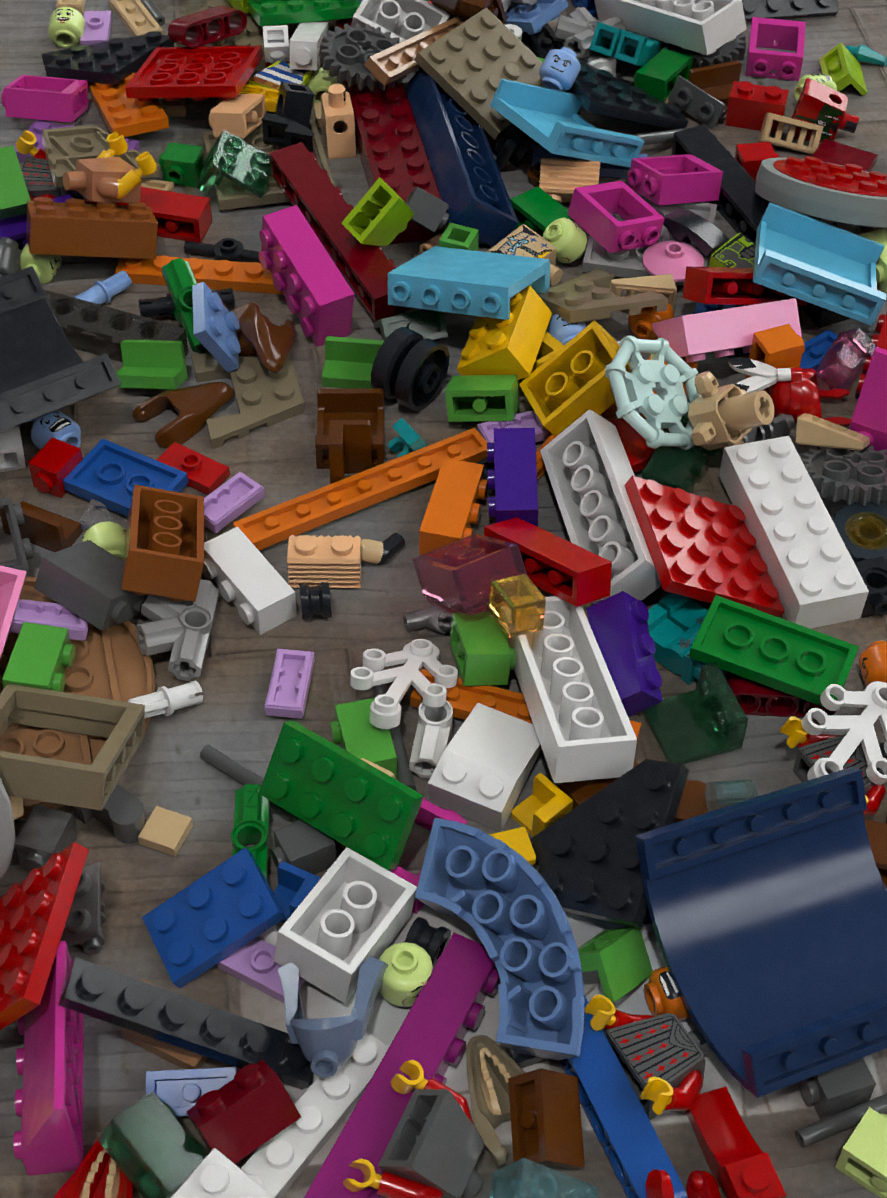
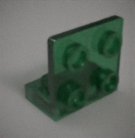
M223 130L207 154L196 188L207 194L213 184L218 186L223 177L261 198L265 194L271 174L270 156L264 151L258 150L244 142L240 137Z
M716 662L701 667L699 682L696 683L695 687L696 690L662 699L663 702L642 711L668 762L687 764L736 750L743 746L748 718Z

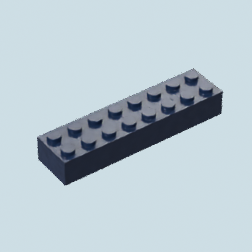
M420 67L404 88L442 201L449 204L446 210L449 213L448 223L478 229V243H486L493 247L508 236L519 222L485 131Z

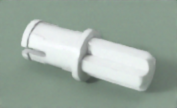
M195 680L169 689L162 686L157 689V692L129 699L128 702L145 705V719L159 714L170 716L174 710L202 704L203 695L195 696V693L202 692L200 684Z

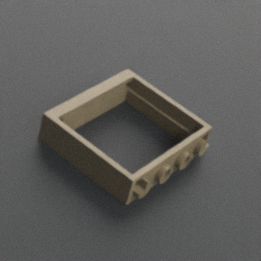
M7 684L0 693V738L11 723L108 738L91 765L0 751V778L7 795L102 811L143 740L145 705Z

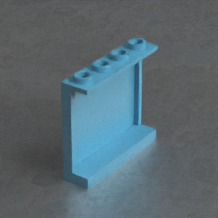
M501 79L490 104L492 108L552 154L631 168L632 158L638 157L645 142L638 136L598 129L578 115L581 103L572 93Z
M769 202L757 227L752 282L872 326L886 301V293L878 291L876 285V263L885 245Z
M434 246L388 272V305L508 320L511 297L528 286H531L538 293L548 292L550 288V259Z

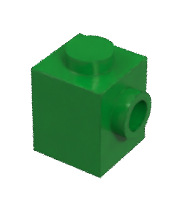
M169 142L164 153H161L158 163L161 165L160 171L163 174V181L173 182L174 185L198 187L205 173L202 146Z

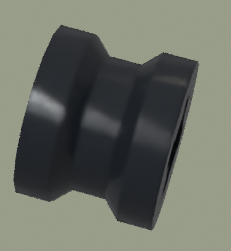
M321 582L318 586L312 587L307 583L299 584L302 620L311 619L313 615H321L324 618L332 617L329 582Z
M417 917L409 929L405 942L415 943L424 948L431 957L434 968L450 940L451 930L443 926L439 928L432 927L426 919Z

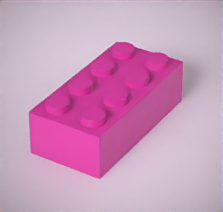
M294 205L262 216V230L259 231L262 243L261 251L259 252L260 263L265 270L268 269L271 273L277 291H282L286 297L290 312L292 314L296 313L304 334L307 337H311L316 347L324 345L327 336H349L351 334L354 292L298 206Z

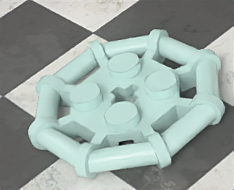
M631 335L622 338L619 344L620 348L614 359L605 367V376L610 380L618 409L615 412L617 417H622L646 440L648 447L657 449L660 446L680 447L684 450L692 448L695 445L691 438L692 424L689 420L684 428L680 420L682 416L688 418L689 405L699 396L694 384V378L699 374L697 369H692L669 347L668 340L660 337L657 340L637 339ZM640 353H651V359L644 360ZM627 362L631 367L629 370L631 373L626 372L625 365ZM682 383L685 384L690 403L687 402ZM639 413H642L647 419L645 420ZM661 428H668L670 433H664Z

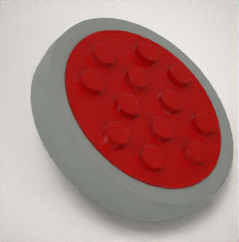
M805 156L804 159L795 157L768 158L761 162L756 177L755 192L762 198L784 208L822 218L821 222L832 226L833 222L837 221L861 226L887 227L886 174L874 171L866 172L862 170L863 167L855 164L846 163L845 166L822 162L821 159Z

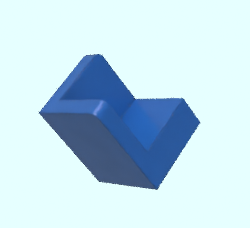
M281 861L277 867L278 885L273 894L286 917L280 922L285 923L319 882L321 877Z

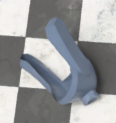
M370 956L360 965L355 1005L351 1015L319 1019H303L298 990L299 969L292 961L278 968L284 994L286 1027L291 1044H299L305 1059L311 1062L312 1072L317 1076H333L337 1072L338 1067L344 1065L352 1056L358 1040L364 1037L373 1003L383 983V976L388 967L387 963Z

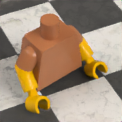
M113 132L106 138L110 147L107 151L103 150L97 158L77 160L76 171H65L63 174L64 188L66 190H76L90 201L140 202L141 177L154 173L157 164L148 151L141 153L135 158L139 166L138 169L120 157H114L115 155L118 156L126 153L128 144L123 135L119 136L117 132Z

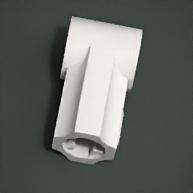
M447 700L445 705L441 707H430L423 702L419 706V720L410 757L409 770L415 772L421 778H431L445 748L452 738L453 707Z

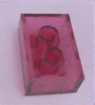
M479 534L470 535L412 559L424 598L439 605L449 607L452 610L466 613V615L481 613L487 609L486 604L496 600L500 602L512 600L520 595V590L531 586L518 544Z

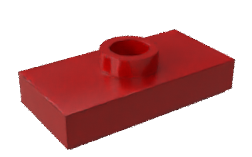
M176 442L156 459L161 463L186 472L189 482L187 485L207 495L216 490L230 476L228 466Z

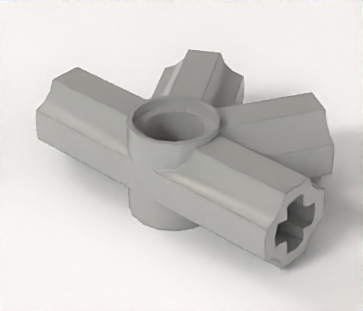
M577 7L575 11L569 13L568 17L560 15L553 40L565 43L564 47L576 53L577 60L587 55L599 57L603 54L589 49L597 22L626 30L623 25V20L617 16L602 22L595 20L585 7Z
M200 579L196 602L185 600L184 603L172 601L164 596L148 594L147 599L142 604L141 614L152 620V622L136 625V636L141 654L148 656L172 651L168 671L172 672L180 680L190 681L194 677H200L206 649L209 645L219 589L211 581Z

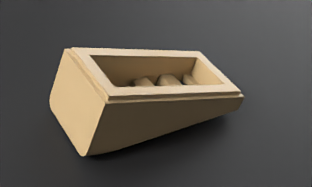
M766 113L758 142H771V145L814 154L818 148L824 126L773 113ZM773 122H777L778 125L774 138L769 137ZM786 124L789 125V129L784 141L781 140V136ZM799 127L801 129L797 144L792 143L795 129ZM807 129L812 130L809 144L804 146L803 143Z
M672 274L611 279V293L621 296V291L627 290L626 296H621L624 298L634 295V291H638V294L653 291L667 297L673 311L675 309L677 287Z
M803 413L797 419L795 443L862 451L870 444V437L812 414Z

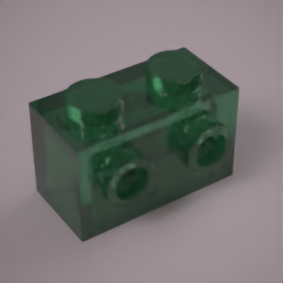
M154 1091L112 1118L98 1139L143 1198H171L206 1158L200 1143L188 1135L176 1120L171 1107L162 1102Z

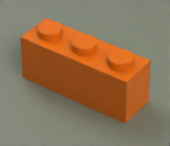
M448 458L443 459L419 530V555L460 562L464 549L470 550L474 529L471 526L472 524H478L481 514V504H479L480 499L485 500L488 493V480L484 479V465Z

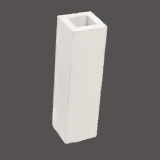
M328 21L304 22L298 25L289 41L290 69L318 70L321 64L319 63L320 43H322V37L327 36Z

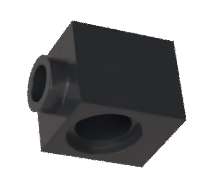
M281 82L275 115L293 120L308 128L315 94L308 85Z
M882 556L854 562L869 591L861 618L887 614V562Z

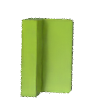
M842 43L819 58L822 74H827L832 78L838 92L852 84L862 96L868 93L859 61Z

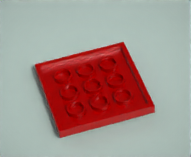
M262 45L205 46L196 48L156 47L125 86L126 97L137 98L141 102L150 101L153 98H164L165 101H176L180 98L202 101L208 97H219L220 100L224 101L232 100L239 95L263 58Z
M631 476L624 486L664 591L712 603L715 595L776 617H780L785 612L779 599V592L774 587L767 571L768 567L756 547V539L749 532L744 522L746 516L738 506L727 505L706 496L701 497L688 493L681 488L675 489L665 486L651 479L646 480Z
M75 842L60 853H53L47 863L39 869H32L26 879L19 884L14 883L7 893L0 897V1031L40 1005L89 849Z

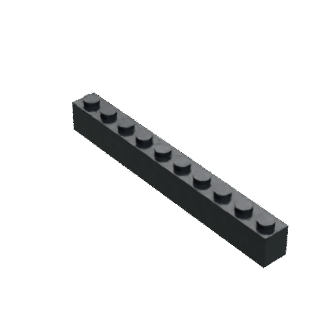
M705 125L674 132L671 156L692 154L723 171L719 200L710 202L717 204L718 212L737 234L742 233L756 243L757 227L770 202L755 192L756 182ZM807 302L806 306H800L818 328L851 319Z

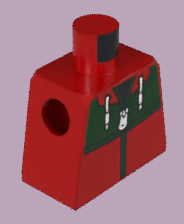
M806 79L791 118L824 126L819 143L824 138L834 141L838 129L854 133L859 122V116L845 113L848 100L845 94L813 79ZM796 127L793 139H798L801 128ZM807 129L805 141H810L812 130Z

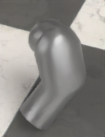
M434 605L403 614V622L408 632L427 627L439 633L447 634L451 631L453 612Z

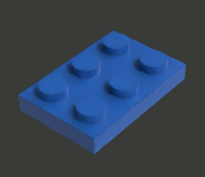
M103 438L62 480L65 491L127 517L134 484L181 492L189 483L186 472Z
M245 847L142 918L172 983L181 989L286 917L253 854Z

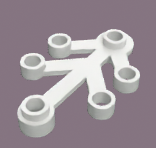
M415 639L406 644L402 651L385 654L380 649H367L363 653V667H356L351 670L350 686L356 690H368L372 686L393 682L387 693L375 697V700L370 705L369 721L373 726L381 729H391L400 724L401 705L399 703L410 685L423 697L425 705L430 707L445 705L446 688H452L457 684L458 670L454 666L442 665L438 661L440 655L439 648L432 644L431 641ZM404 664V666L383 670L387 666ZM422 669L427 670L434 676V683L431 684L420 671Z
M881 681L872 682L864 691H846L840 685L830 684L820 696V701L826 709L837 711L841 707H863L864 711L861 715H827L826 712L819 708H812L802 719V726L807 733L820 735L822 732H847L829 758L817 760L809 769L807 774L808 781L843 770L844 764L861 742L868 765L866 769L867 777L874 784H885L887 782V759L882 757L873 725L877 719L880 720L886 738L884 750L887 754V683ZM830 694L834 695L838 699V701L834 700L830 696ZM811 718L817 720L820 725L815 724ZM876 767L880 768L883 771L884 775L879 773Z

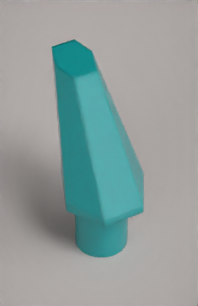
M864 44L858 47L849 45L846 47L858 61L887 66V57Z

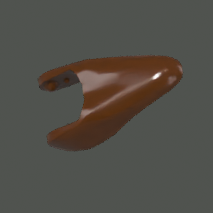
M251 302L239 319L240 329L254 345L263 366L272 372H279L287 362L295 338V323L286 319L280 326H277L260 313L257 304Z
M210 382L167 390L137 405L133 411V417L137 422L142 423L158 416L168 407L173 406L179 413V417L162 427L155 435V441L159 446L169 448L174 442L183 444L196 435L206 423V419H209L233 396L234 391L231 386L224 382Z

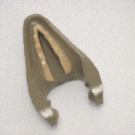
M477 1035L468 1041L466 1049L467 1078L475 1128L483 1139V1145L493 1162L499 1167L506 1164L508 1152L506 1147L501 1145L494 1129L502 1122L511 1120L508 1078L526 1072L494 1040L485 1035Z

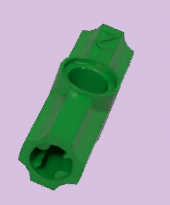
M182 258L171 260L162 267L161 272L175 305V318L183 325L192 351L199 354L208 353L209 351L194 336L193 307L187 306H193L192 286L197 284L188 261H184Z
M245 784L242 788L235 790L234 827L231 832L232 856L244 849V845L257 843L255 846L246 848L253 854L267 881L270 857V800L259 794L261 788L259 784Z

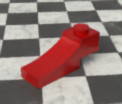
M727 1087L698 1094L691 1108L685 1112L711 1174L718 1187H723L727 1198H786L785 1190L768 1152L763 1153L750 1134Z

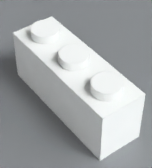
M238 526L204 543L203 574L208 580L213 579L217 583L223 598L227 602H233L242 621L246 625L251 624L261 635L297 616L295 591Z

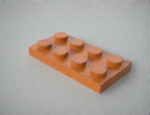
M132 73L117 84L97 82L88 84L90 96L110 133L117 132L119 136L128 137L170 128L168 117L157 98L141 102L137 98L126 97L125 86L136 73Z

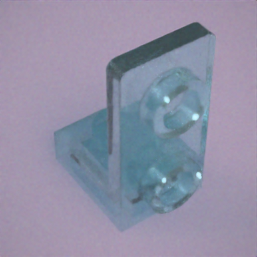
M522 1158L492 1174L490 1198H598V1188L572 1176Z

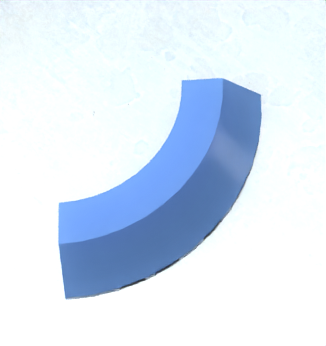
M434 818L415 898L437 912L464 919L475 930L490 959L495 962L501 982L498 985L500 1010L496 1042L524 1055L553 1060L579 1057L584 1029L585 1004L582 967L573 932L554 892L540 873L523 856L501 840L486 834L478 828L460 822Z

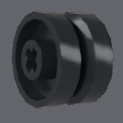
M406 327L395 329L383 342L373 362L371 371L372 388L383 389L384 397L392 400L396 399L399 404L418 412L426 408L434 400L446 378L450 356L447 346L429 338L424 339L423 335Z

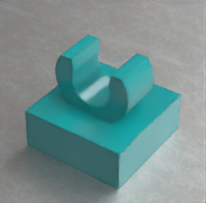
M403 418L399 419L392 426L400 436L393 438L389 442L388 447L395 454L404 448L397 455V458L429 446Z

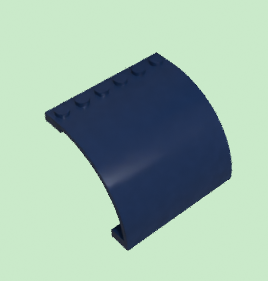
M849 767L635 836L651 921L665 963L678 993L696 1027L720 1062L742 1086L757 1098L887 1048V891L876 866L865 826L863 811L867 810L862 770L855 767Z

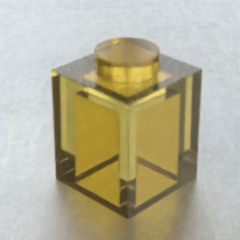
M526 574L491 582L489 612L509 638L543 630L546 599Z

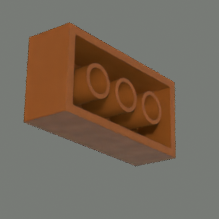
M36 197L34 201H27L26 238L30 254L156 259L158 222L151 207H146L145 203L129 202L128 206L116 205L115 202L85 204L84 200L74 198L66 199V203L53 202V199L48 197Z
M134 484L126 524L121 589L140 596L152 594L164 596L176 602L185 600L196 602L204 565V497Z

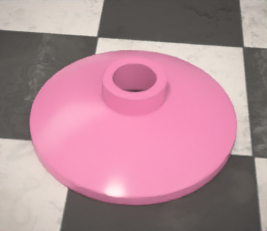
M662 241L651 245L645 250L642 263L645 270L652 276L672 274L675 282H685L686 266L703 267L704 258L699 250L687 243Z

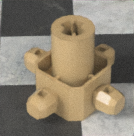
M709 371L700 373L694 378V384L699 396L689 405L688 418L693 427L691 438L695 445L707 450L744 444L742 439L752 428L768 425L774 419V404L766 391L760 390L747 393L734 384L718 387L719 384L716 378Z

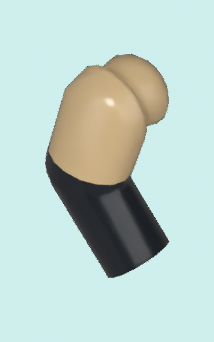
M393 533L383 542L362 539L361 561L377 565L386 563L405 547L404 538L398 533Z

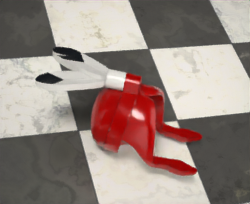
M744 357L731 358L729 360V365L733 370L752 376L735 384L740 389L745 390L747 393H752L769 387V395L774 404V418L782 413L791 415L795 423H797L798 417L803 413L822 418L820 398L838 400L850 394V391L846 389H818L817 372L811 368L776 369L771 365ZM845 417L822 418L843 427L850 426L852 420Z

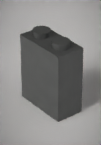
M90 540L44 556L34 589L102 631L140 615L142 604L148 597V595L140 596L128 590H122L123 560Z

